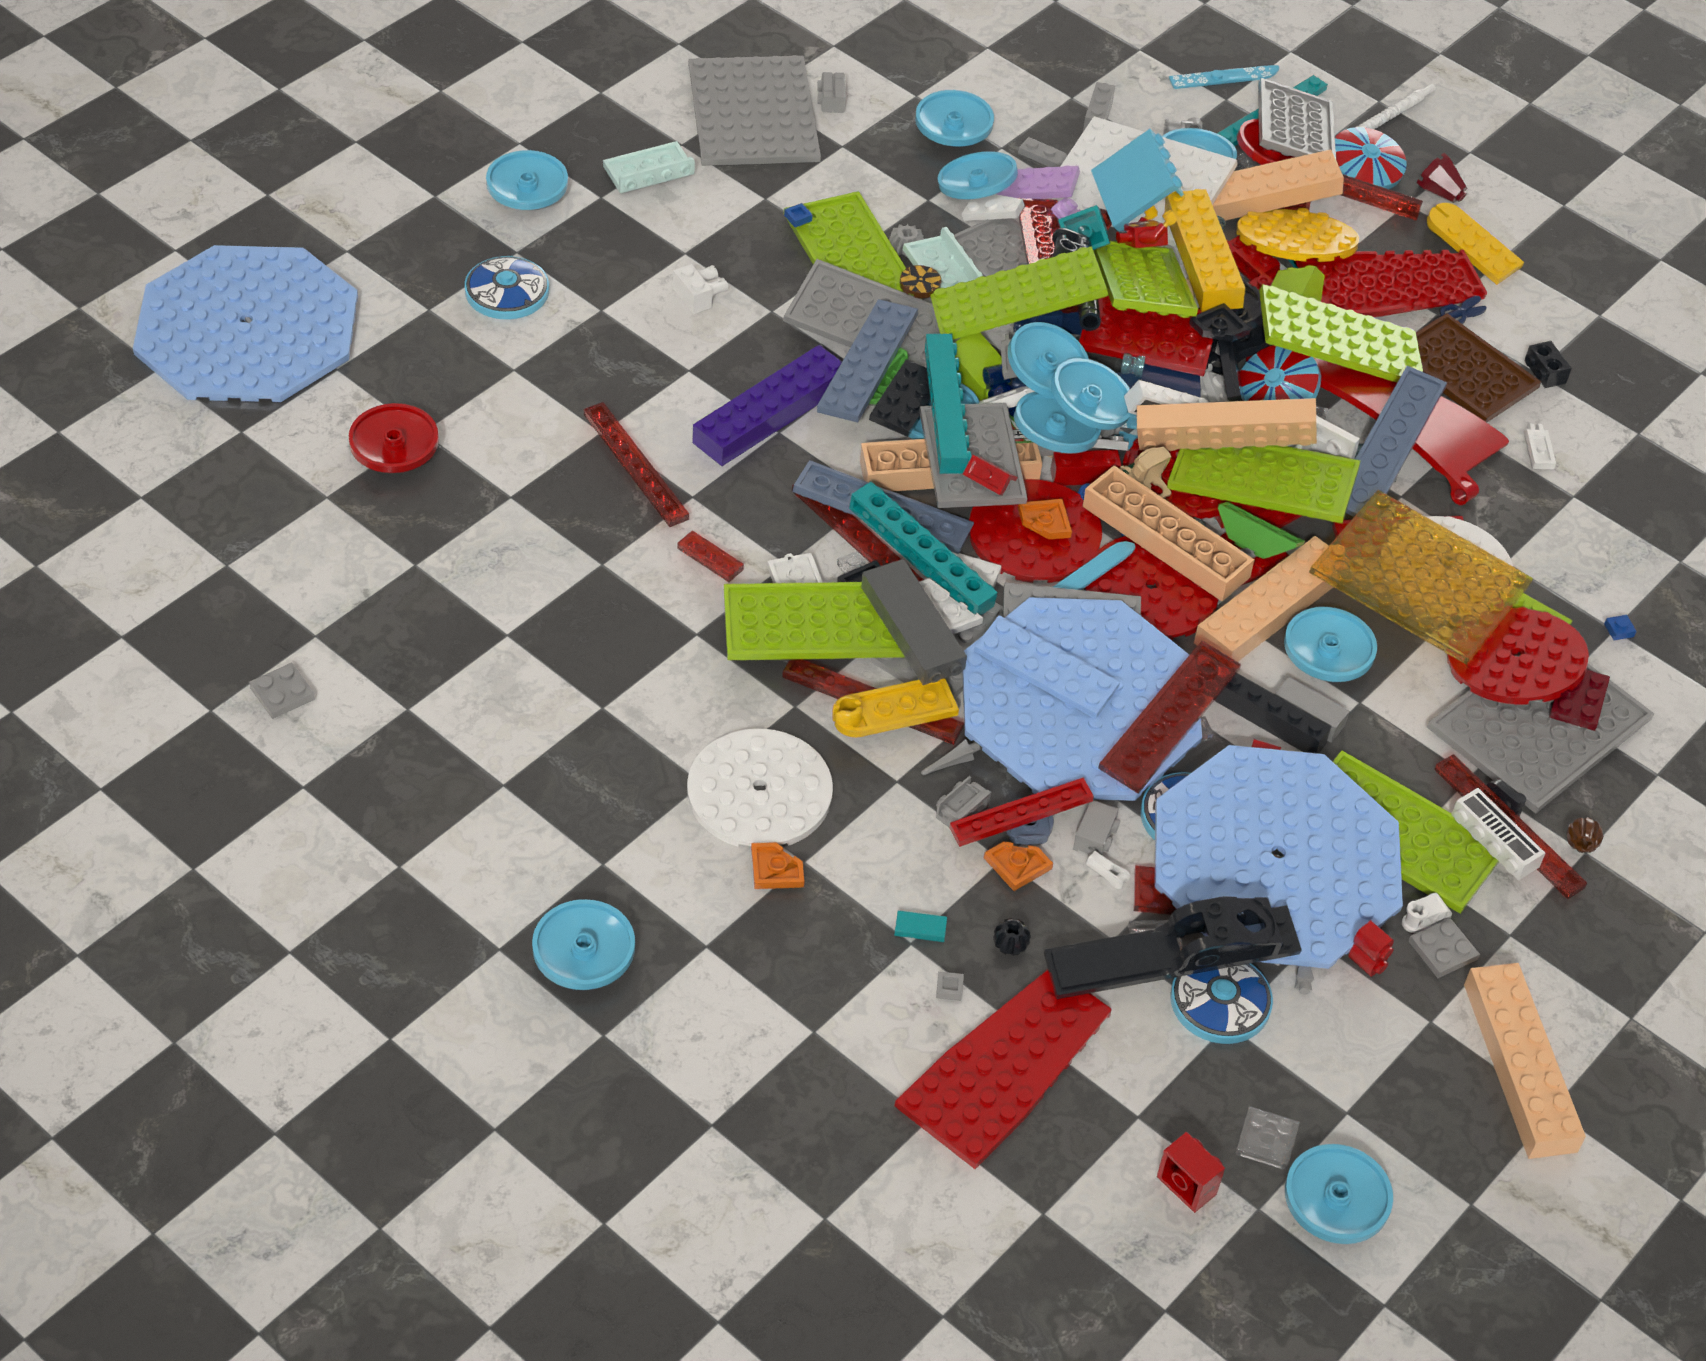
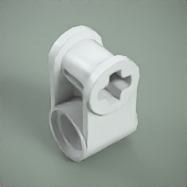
M1432 893L1408 904L1407 914L1402 919V926L1410 933H1418L1451 918L1452 912L1437 893Z

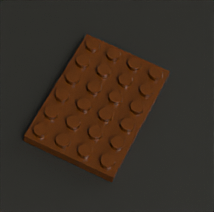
M1448 313L1416 332L1423 372L1447 382L1443 393L1462 408L1485 422H1489L1540 388V380Z

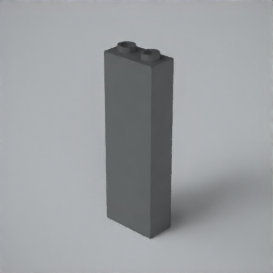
M904 559L863 572L862 590L922 685L959 675L965 670L967 655Z

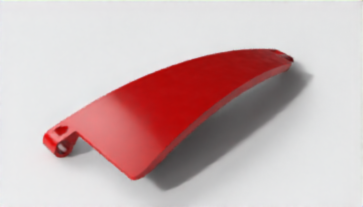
M1252 356L1247 357V358H1246V362H1247ZM1314 358L1321 373L1320 387L1349 402L1377 421L1397 382ZM1441 396L1412 449L1436 471L1448 479L1451 485V498L1453 502L1458 505H1464L1479 494L1477 483L1467 472L1507 446L1509 440L1504 434L1481 418Z

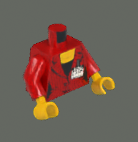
M1153 205L1144 212L1145 217H1141L1138 222L1124 224V231L1116 232V241L1118 244L1125 243V245L1133 248L1168 245L1167 227L1174 224L1177 217L1173 211L1168 210L1162 215L1165 220L1164 223L1151 220L1158 215Z

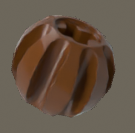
M1580 817L1574 820L1569 825L1566 833L1568 844L1571 848L1577 849L1579 853L1595 851L1601 845L1604 837L1601 825L1589 817Z

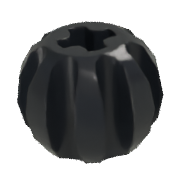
M1012 918L1000 922L995 928L993 936L995 947L1000 948L1001 953L1005 955L1011 954L1012 956L1024 952L1029 946L1031 938L1029 928L1024 925V922L1019 919L1013 920Z

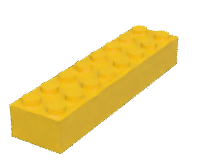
M1207 190L1183 191L1184 195L1182 197L1176 191L1166 196L1164 213L1171 210L1177 217L1176 222L1169 227L1201 312H1205L1223 303L1230 309L1243 308L1245 286Z

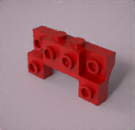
M1240 235L1230 241L1227 240L1236 266L1250 280L1249 284L1252 287L1255 286L1258 290H1260L1262 284L1271 286L1277 272L1280 270L1279 261L1271 255L1257 251V246L1253 244L1247 246L1240 240Z

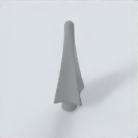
M965 739L941 759L922 770L921 774L927 775L949 766L974 760L973 753L980 750V745L977 742L968 744Z
M1298 966L1294 988H1299V992L1303 995L1308 994L1312 990L1311 983L1314 980V976L1310 966Z

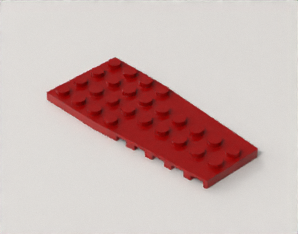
M1463 249L1459 253H1450L1449 250H1442L1440 254H1432L1431 250H1424L1422 254H1413L1412 250H1406L1404 254L1386 251L1384 255H1377L1376 251H1356L1353 255L1344 259L1340 258V256L1334 257V261L1318 262L1317 258L1306 259V261L1296 260L1298 268H1305L1308 265L1315 266L1325 275L1321 302L1333 304L1342 309L1353 310L1365 316L1382 317L1449 304H1458L1474 296H1480L1482 300L1487 295L1482 281Z
M1047 970L945 1052L895 1101L894 1107L973 1169H976L1027 1118L1044 1097L1047 1089L1055 1084L1062 1071L1070 1066L1076 1054L1084 1049L1093 1034L1095 1035L1104 1020L1110 1017L1112 1009L1091 993L1056 999L1049 971Z

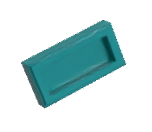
M898 910L894 936L944 942L947 917Z

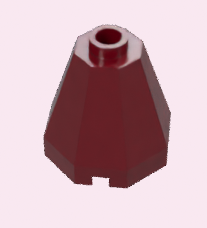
M1443 153L1441 155L1443 158L1441 160L1438 157L1434 159L1422 172L1421 177H1423V180L1420 181L1418 179L1416 183L1425 191L1452 203L1460 202L1467 195V186L1451 158Z

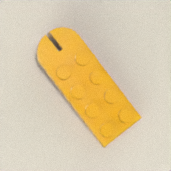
M1439 203L1430 210L1427 216L1429 230L1440 236L1458 253L1463 249L1470 262L1496 285L1522 268L1524 261L1458 206L1451 203Z
M945 678L926 685H922L920 680L843 696L833 705L832 720L833 722L835 721V727L840 733L857 738L958 716L959 708Z

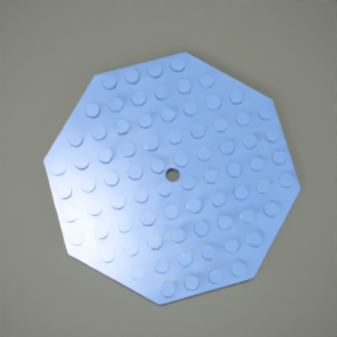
M214 245L146 284L133 352L137 358L187 400H197V397H209L213 401H228V398H241V401L259 402V399H272V402H282L350 359V345L352 344L358 292L304 248ZM245 317H250L252 320L250 323L242 322V320L245 321Z
M1029 597L1005 617V619L1120 681L1118 689L1096 719L975 653V645L982 637L964 650L967 655L966 667L962 672L965 736L983 747L982 750L994 761L1002 763L1007 768V772L1019 782L1027 784L1034 794L1084 777L1094 795L1093 800L1135 801L1146 788L1151 787L1164 775V772L1184 758L1189 750L1201 743L1202 728L1195 659L1121 600Z
M1228 745L1157 798L1155 803V888L1161 894H1166L1173 901L1172 905L1177 909L1195 901L1223 896L1237 898L1268 897L1271 908L1287 905L1302 951L1299 955L1261 962L1329 969L1338 959L1350 952L1354 944V937L1361 927L1371 920L1380 928L1384 925L1385 921L1395 916L1402 909L1399 822L1325 754ZM1278 849L1284 857L1277 858L1272 854V851ZM1260 923L1245 926L1252 932H1259L1261 930Z

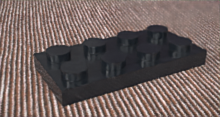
M906 359L870 413L869 420L909 437L920 419V406H928L931 402L927 368Z

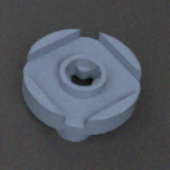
M1053 816L1031 822L1034 824L1032 826L1025 824L1006 831L1014 844H1044L1052 833Z

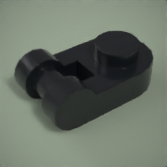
M1500 779L1489 782L1485 788L1488 798L1508 817L1518 819L1522 813V807L1525 805L1526 796L1522 793H1516Z

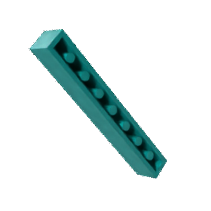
M926 334L924 351L939 474H963L971 459V451H967V448H969V435H965L967 432V419H963L965 417V404H961V401H963V389L959 388L961 385V373H957L959 370V358H955L957 355V343H953L952 334Z

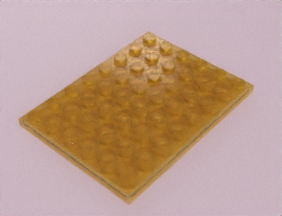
M1380 490L1376 491L1316 560L1309 571L1312 575L1466 665L1531 585L1533 580L1529 575Z

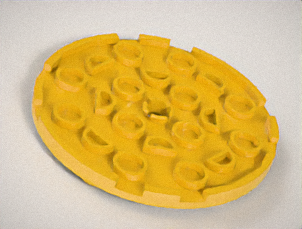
M1299 208L1298 210L1274 209L1266 212L1251 211L1241 217L1237 223L1236 234L1240 235V240L1247 246L1253 244L1257 246L1256 250L1284 259L1306 261V259L1317 258L1318 262L1334 261V257L1337 256L1344 259L1353 255L1357 251L1359 244V235L1352 227L1329 217L1327 213H1312L1305 208Z

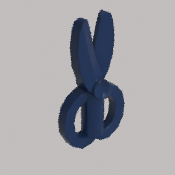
M1474 296L1465 300L1461 307L1456 304L1443 306L1440 310V317L1446 311L1454 310L1448 314L1455 319L1462 317L1457 321L1464 324L1467 317L1479 316L1486 311L1487 307H1473L1481 301L1480 296Z

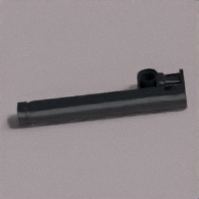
M1059 228L1052 235L1054 243L1052 257H1056L1061 253L1077 251L1082 247L1088 248L1092 246L1089 237L1066 228ZM1098 299L1078 304L1081 328L1086 331L1096 330L1101 324Z

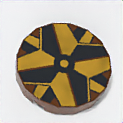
M914 265L906 268L901 273L900 288L907 295L910 293L918 299L929 298L936 289L941 288V276L931 267Z

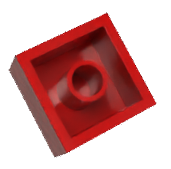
M1185 1132L1164 1149L1157 1178L1195 1213L1217 1195L1225 1167L1216 1156H1212L1203 1147L1198 1139Z

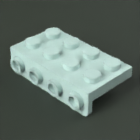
M676 141L603 160V167L618 191L624 193L693 175L695 161L692 157L686 156Z
M947 227L941 229L940 236L905 243L903 246L904 253L913 265L928 266L940 274L942 280L941 288H947L959 282H968L983 276Z

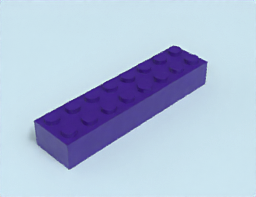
M816 346L694 423L692 443L720 466H724L817 406L842 361L822 346Z

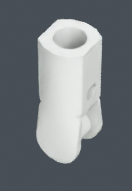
M1096 851L1087 859L1086 866L1104 877L1116 889H1121L1123 882L1131 879V875L1126 869L1112 863Z

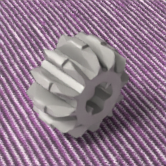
M899 224L898 228H893L889 241L898 256L903 254L907 257L903 251L904 244L923 240L924 235H922L921 229H916L915 225L911 227L908 224L906 226Z

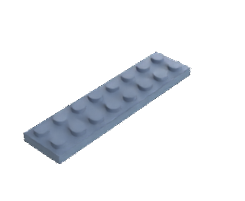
M880 299L877 300L818 403L817 413L859 422L917 318V308Z
M1410 366L1405 368L1355 459L1361 462L1346 510L1347 514L1365 520L1370 524L1372 523L1445 390L1447 382Z
M809 460L795 482L792 492L857 516L849 509L851 494L868 484V482ZM879 487L888 497L896 501L904 511L912 515L921 526L928 529L937 540L944 543L951 552L957 554L961 552L974 522Z

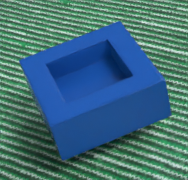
M802 203L784 209V216L794 227L812 221L813 215Z
M1627 615L1610 617L1605 620L1604 625L1613 641L1632 638L1636 634V629Z

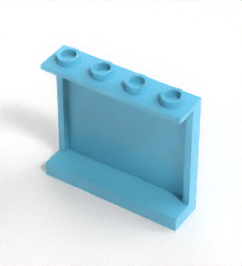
M1148 129L1091 170L1112 225L1117 231H1124V224L1129 223L1172 192L1176 191L1181 197L1184 195L1181 189L1183 184L1175 174L1177 171L1176 167L1169 160L1171 155L1163 146L1165 141L1159 133L1155 134L1151 129Z

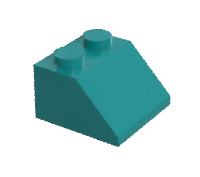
M1097 205L1058 219L1061 228H1066L1089 237L1093 250L1110 244L1107 227L1101 210Z

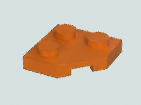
M1062 499L1018 504V511L1023 526L1047 539L1071 538L1072 530Z
M1003 841L984 852V859L1013 891L1052 870L1053 862L1039 847L1028 845V848L1013 846L1014 843Z
M776 842L751 843L754 889L804 887L803 861L796 856L791 857Z

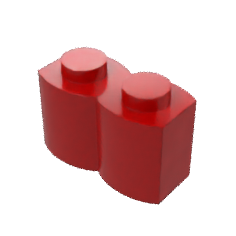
M1370 920L1357 931L1348 957L1372 977L1376 973L1380 975L1388 967L1389 963H1387V960L1394 951L1392 948L1394 940Z

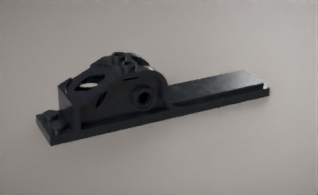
M1241 274L1240 276L1245 286L1243 308L1231 310L1250 327V333L1233 342L1218 340L1229 402L1245 401L1238 363L1244 358L1253 356L1271 345L1265 341L1259 290L1244 280L1245 277Z
M1223 896L1186 904L1175 910L1171 914L1169 921L1158 928L1045 949L1044 957L1056 999L1299 955L1302 949L1287 905L1271 908L1268 897L1237 898ZM1260 923L1261 930L1259 932H1252L1245 926ZM1200 932L1208 934L1206 937L1188 943L1180 951L1177 938H1183L1184 935Z

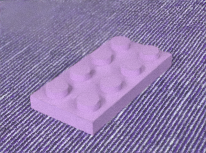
M1067 165L1063 167L1017 169L1018 175L1016 180L1009 187L996 194L1022 200L1072 197L1080 174L1079 166Z

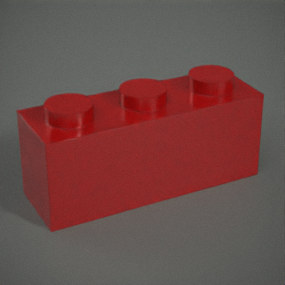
M1095 450L1080 453L1053 452L1050 472L1052 481L1063 486L1092 484L1111 467L1116 466L1120 468L1121 461L1118 450Z

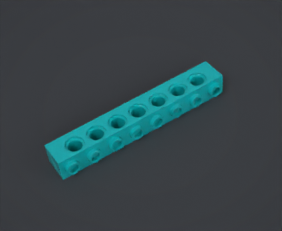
M869 482L851 494L849 509L923 575L948 591L951 598L958 603L963 602L974 615L978 613L982 616L994 607L998 593L994 587L986 583L976 571L970 569L960 557L954 555L944 543L937 540L928 529L921 526L912 515L904 511L881 488Z

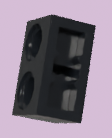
M1546 341L1529 345L1524 361L1536 378L1541 381L1543 387L1549 388L1566 384L1572 368L1553 342Z

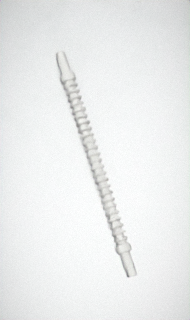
M1431 84L1422 90H1416L1406 98L1396 102L1356 127L1378 128V126L1423 101L1425 96L1436 90L1435 85Z

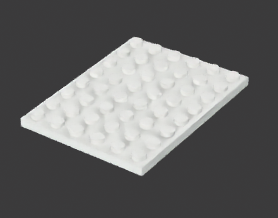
M1095 116L1092 118L1060 166H1079L1080 174L1072 197H1067L1077 203L1078 210L1082 211L1097 205L1101 210L1105 225L1113 227L1091 170L1139 137L1144 131ZM1163 137L1165 141L1163 146L1170 153L1171 157L1169 160L1176 167L1177 171L1175 174L1183 184L1181 186L1182 191L1206 189L1213 205L1237 167V160ZM1166 197L1154 205L1158 215L1151 220L1161 223L1165 222L1162 215L1165 211ZM1064 198L1039 199L1042 205L1053 207ZM1143 212L1129 223L1138 222L1141 217H1145V213ZM1168 226V245L1177 247L1171 229Z

